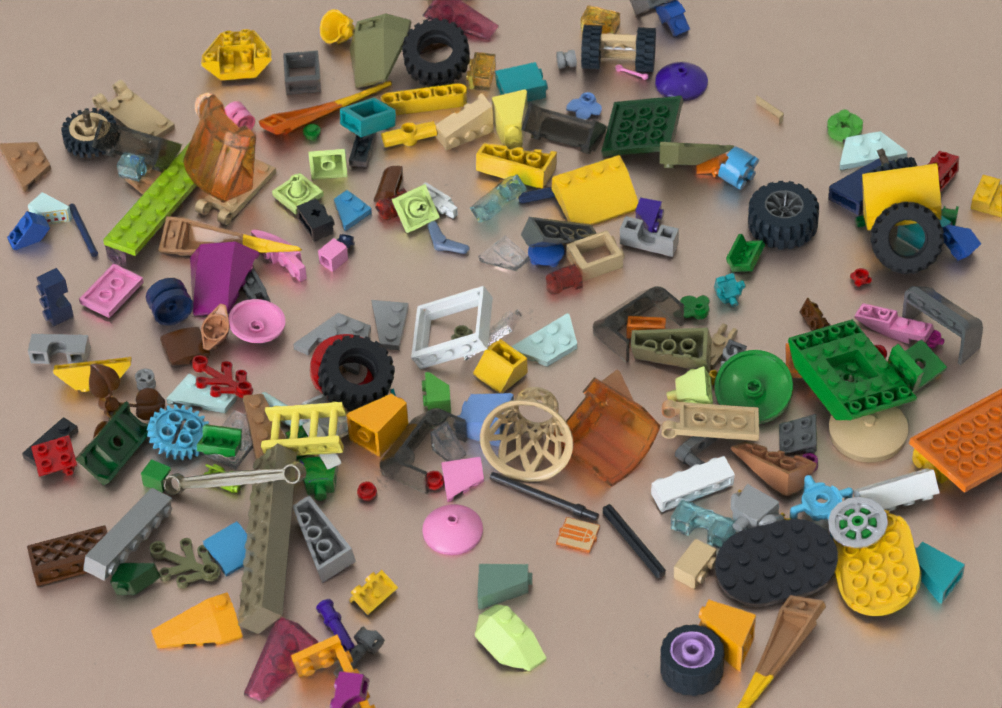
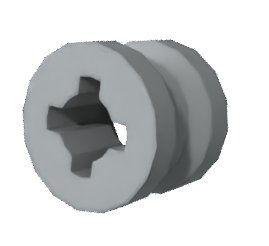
M144 368L135 374L139 391L144 388L155 389L156 381L152 370Z

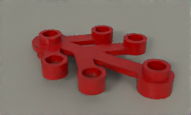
M198 355L193 357L192 367L194 371L199 373L205 372L214 377H197L195 383L197 388L204 389L207 385H213L210 388V395L212 397H220L222 393L236 394L240 398H243L244 395L253 394L251 383L246 381L247 372L245 370L236 371L235 379L239 381L237 383L232 378L233 364L231 362L224 361L221 363L223 375L208 366V359L205 356ZM219 385H228L229 387H221Z

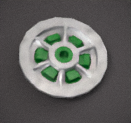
M864 497L848 498L838 503L831 511L828 519L829 532L833 538L843 546L855 549L869 547L877 543L885 534L888 526L887 515L882 506L874 500Z

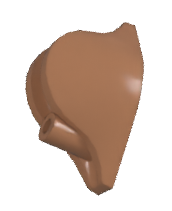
M219 304L203 321L201 334L203 349L216 350L229 334V318L226 305Z

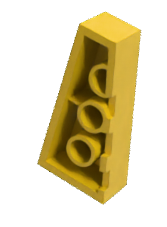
M483 143L476 153V171L535 188H544L556 170L557 151H550L549 154L542 153V150L534 149V152L523 151L521 147L507 149V146Z

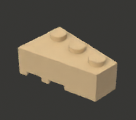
M483 93L472 104H465V108L459 113L455 114L454 112L436 124V137L446 151L494 132L492 105Z

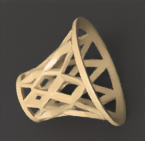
M541 387L526 388L517 395L515 400L497 406L485 418L480 431L482 451L488 462L505 476L526 482L542 481L558 474L569 462L573 451V436L569 425L558 413V401L550 391ZM519 406H535L543 409L545 412H549L552 417L545 422H532L523 417L519 411ZM495 417L499 418V419L491 426V423H492V421L494 420V418H495ZM514 422V433L506 436L510 425ZM501 424H505L502 434H494ZM528 433L530 441L522 449L521 436ZM545 433L546 440L542 450L538 441ZM516 438V450L506 455L507 442ZM501 440L498 457L492 450L490 441ZM550 441L555 443L554 456L547 451ZM561 442L566 443L565 449L561 456ZM534 445L538 454L530 465L526 453ZM520 455L525 471L514 469L506 465V463ZM544 456L553 464L547 469L536 471Z

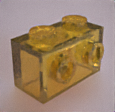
M588 5L581 17V31L583 32L584 25H602V34H616L620 27V13Z
M475 52L473 59H470V71H467L466 81H469V89L490 91L496 69V55Z

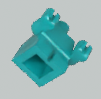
M734 273L716 278L714 284L717 297L724 304L730 303L732 307L738 305L737 300L741 296L742 290L746 287L743 280L736 282Z

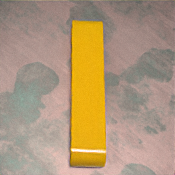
M450 84L389 92L381 96V102L395 109L396 116L458 108L467 104V88L464 84Z

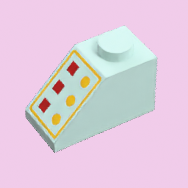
M43 192L28 204L29 212L44 216L48 224L72 220L69 206Z

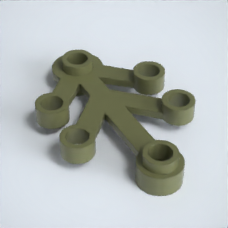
M183 538L180 541L181 550L185 552L186 558L166 550V546L162 541H155L149 547L153 558L158 560L165 558L180 564L170 568H161L159 573L162 581H169L172 575L190 570L197 571L189 575H179L176 578L179 588H186L190 582L200 579L214 581L221 574L220 567L216 563L211 562L210 552L204 545H200L197 548L198 556L202 558L203 564L196 562L192 550V541L189 538Z

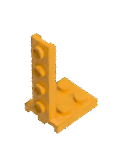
M334 635L291 655L299 677L310 676L322 667L332 666L337 660H339L344 672L360 674L357 668L353 670L350 664L354 662L349 650L344 651L338 635ZM368 691L366 700L359 702L361 708H376L374 704L370 705L367 700L370 698Z

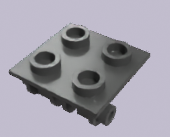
M816 414L779 424L780 451L789 454L804 449L807 453L815 454L817 451Z

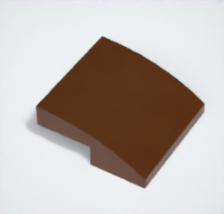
M199 327L179 329L160 337L171 365H189L191 359L195 356L201 355L206 358L210 356L211 352L203 349L202 334Z

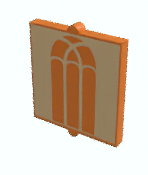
M566 517L562 528L559 529L560 534L556 545L590 553L594 542L597 541L600 525Z

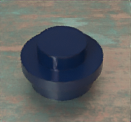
M340 234L339 238H337V241L344 243L347 248L355 245L353 236Z

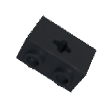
M317 198L297 206L298 219L314 242L334 234V220L331 215L328 216L325 206L320 204Z

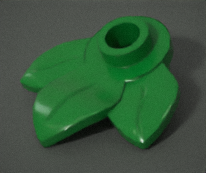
M690 295L684 296L680 299L683 307L674 312L675 315L682 318L694 316L695 319L702 320L709 315L710 300L705 295H701L698 298Z

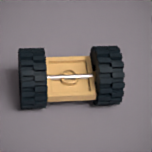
M584 25L581 46V68L599 69L602 57L606 59L636 60V71L653 72L656 28L638 27L636 41V35L602 34V25Z

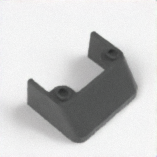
M912 286L905 292L903 318L913 320L923 312L961 337L958 364L962 365L980 349L983 324L979 318L974 317L933 288Z

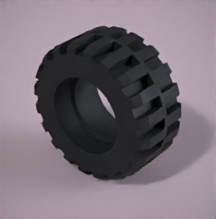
M433 18L431 21L426 19L423 20L422 24L417 23L414 25L415 29H410L407 32L408 36L404 38V45L402 46L406 70L412 76V79L415 81L419 80V83L423 86L429 84V87H435V85L442 86L447 83L450 85L454 83L455 79L459 80L462 77V73L467 71V65L470 63L468 39L464 35L462 28H458L456 23H449L444 18L442 21L438 20V18ZM434 43L445 44L453 50L446 60L438 63L428 62L420 57L422 50Z
M907 201L892 204L877 216L872 226L870 239L873 252L885 267L894 272L915 274L921 270H926L928 266L934 264L936 258L942 252L944 231L940 224L941 222L930 209L921 204ZM903 220L915 221L924 230V244L917 253L912 255H901L894 251L890 245L889 235L891 229L895 224Z
M354 335L353 338L344 336L342 341L340 339L334 341L326 349L318 370V383L322 387L321 392L323 395H328L327 400L329 402H342L344 408H347L349 412L387 396L394 379L395 367L392 365V357L387 356L388 350L385 347L381 348V343L378 341L373 342L367 336L365 338H360V335ZM346 363L361 364L371 372L374 380L362 385L353 384L341 375L339 367Z

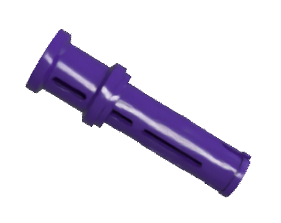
M331 599L321 601L316 606V610L323 616L325 626L330 627L334 635H338L344 651L349 650L351 652L355 644L341 622L340 613L336 612L333 607V601Z

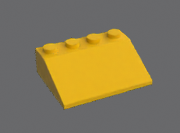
M620 155L553 176L552 191L568 222L595 225L636 211L638 199L628 170Z
M937 163L862 174L863 213L867 230L872 229L875 219L885 208L890 207L892 204L906 201L915 202L927 207L941 220V197ZM903 220L898 222L894 226L915 224L917 222L912 220Z

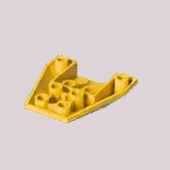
M243 29L236 32L227 30L220 33L203 53L201 64L202 67L220 80L256 78L272 60V52L255 30Z

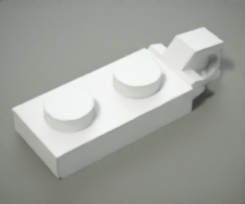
M425 182L424 184H426L437 212L440 214L445 213L448 217L454 219L458 215V208L454 205L451 198Z

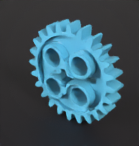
M175 404L174 409H171L167 405L166 411L160 408L159 413L154 412L153 417L150 418L147 427V437H150L149 443H154L153 449L160 448L159 454L166 452V458L173 455V459L176 460L177 456H180L181 460L184 461L185 456H187L191 460L193 454L197 457L199 456L200 452L197 451V443L203 436L204 424H209V421H204L205 416L199 417V411L193 413L192 407L186 410L185 405H182L180 409ZM186 421L184 423L183 429L180 431L176 443L172 444L175 440V436L178 434L182 422Z

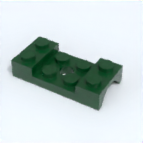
M125 401L116 409L109 418V421L93 440L85 446L75 460L104 486L115 477L147 438L148 424L141 422L132 414L129 403ZM114 437L120 440V447L114 445Z

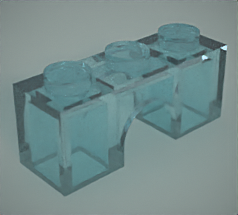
M517 174L507 177L474 203L470 210L479 223L490 220L502 210L501 207L504 204L516 199L527 188Z
M685 500L680 501L671 516V529L689 536L694 529L705 528L708 530L707 544L719 549L727 539L736 534V530L733 528L734 520Z

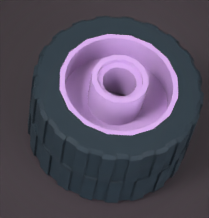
M692 624L682 625L667 634L662 641L660 651V672L663 681L666 682L669 688L683 695L697 696L713 690L720 683L724 668V645L714 631L704 626Z

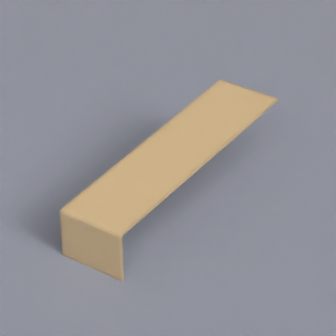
M756 95V103L777 116L780 125L783 122L784 113Z

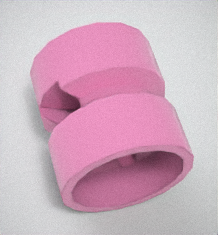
M234 101L224 109V118L237 133L245 134L254 127L255 118L241 102Z

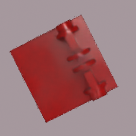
M69 435L31 446L39 477L63 470L66 475L74 473V466H77V461L75 460Z

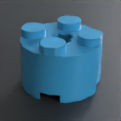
M735 146L727 154L729 158L725 165L721 164L718 176L727 183L742 190L746 181H752L756 174L754 169L759 159L742 148Z

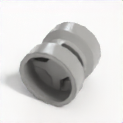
M568 50L565 53L562 51L556 52L559 69H563L566 66H577L575 50Z

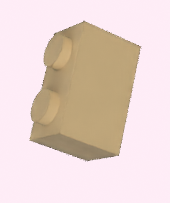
M695 538L675 564L674 579L695 589L699 583L702 584L704 582L707 572L710 569H714L717 549Z

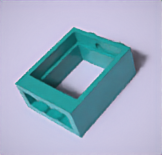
M376 98L340 108V125L360 137L395 126V109Z

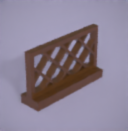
M106 525L27 545L37 587L87 574L88 572L84 571L85 556L92 548L85 546L88 542L94 543L95 546L108 533ZM103 533L100 539L93 538L95 535ZM78 539L83 540L80 544L73 543ZM56 545H63L60 550L54 548ZM69 547L75 549L71 554L65 552ZM40 549L44 550L40 555L33 553V551ZM49 552L55 554L52 559L46 558Z

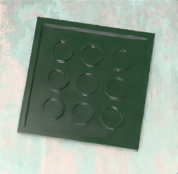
M682 96L614 102L601 150L602 155L615 156L660 152V142H674L683 105Z

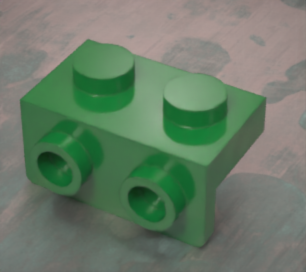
M738 234L726 257L733 272L753 271L765 247L763 240L746 241L743 234Z
M204 424L203 436L197 443V451L207 455L220 454L224 457H235L242 446V430Z

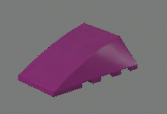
M236 241L200 244L190 257L193 315H209L219 304L226 305L227 313L229 314L239 295L240 287H243L246 282V275L252 271L254 267L253 262L255 259H258L260 253Z

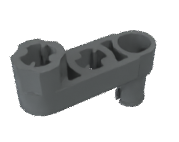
M692 436L676 450L675 457L690 467L696 464H704L705 462L696 455L714 443L718 438Z

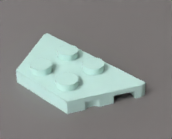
M881 131L846 137L839 169L845 170L866 166L879 158L877 150L884 148L885 155L889 161L903 159L907 157L908 153Z
M568 313L511 347L527 357V360L536 361L548 367L577 349V340L570 315Z

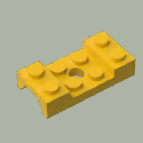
M982 175L972 198V210L1002 218L1001 179Z

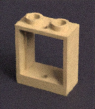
M607 230L567 244V258L582 282L623 267L624 252L621 248H618L614 236H611ZM605 245L612 254L590 263H586L581 255Z

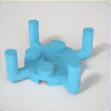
M806 475L801 504L791 507L790 519H798V513L803 511L814 521L829 519L831 511L838 503L842 502V498L844 500L853 498V489L849 487L839 491L834 486H826L825 483L821 482L815 483L811 475ZM818 499H823V500H826L827 502H825V503H819V502H817V500H818Z

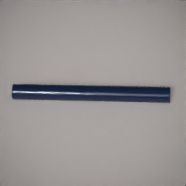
M72 203L69 207L74 221L91 256L96 257L98 251L75 204Z

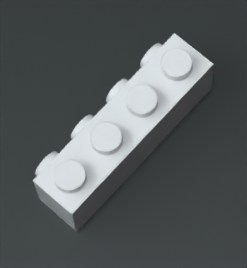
M725 456L712 458L704 464H696L683 472L678 471L667 478L657 479L652 483L651 495L660 511L664 512L732 486L735 474Z
M928 468L853 490L854 497L872 499L880 504L884 510L888 511L897 509L896 506L901 504L903 506L915 504V500L932 499L934 498L933 495L939 493L934 470Z

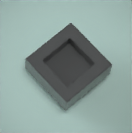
M729 339L725 347L726 353L733 355L734 348H737L738 354L746 351L747 346Z

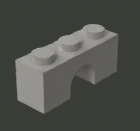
M625 216L620 227L621 245L672 257L678 246V228L661 225L657 233H652L644 228L643 220Z
M32 334L28 354L30 362L34 364H50L51 357L56 353H66L68 364L88 362L91 346L88 335Z

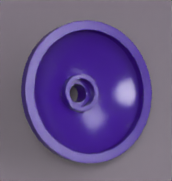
M674 62L658 71L655 85L659 93L664 97L682 96L683 101H688L701 96L706 91L708 77L705 71L695 64Z

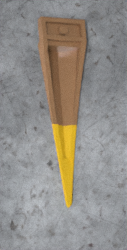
M166 217L159 246V252L163 254H177L179 256L192 255L200 244L234 241L259 253L302 251V249L297 246L229 231L182 217Z
M793 595L788 597L779 610L763 655L737 708H750L815 628L817 625L816 620L826 608L824 601Z

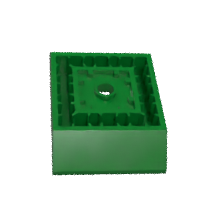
M853 319L788 339L794 368L835 420H854L917 399L915 394Z

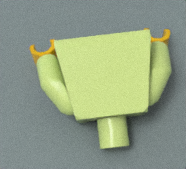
M705 367L690 369L684 375L676 378V390L667 392V399L675 402L713 404L712 385H715L718 372L711 370L708 373Z

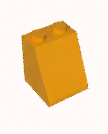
M392 394L353 410L346 415L349 440L379 457L409 428L407 402Z
M708 599L706 606H702L698 618L701 620L699 626L711 629L720 637L724 645V660L736 670L741 671L755 639L756 614Z

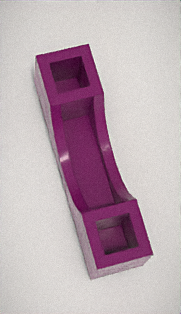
M339 671L338 678L335 679L334 683L335 695L330 702V708H352L355 704L365 701L370 679L364 674Z

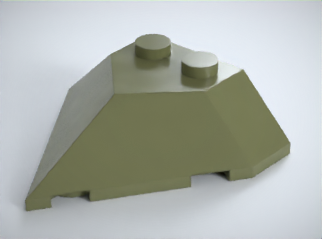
M660 142V164H664V168H675V165H699L734 148V145Z

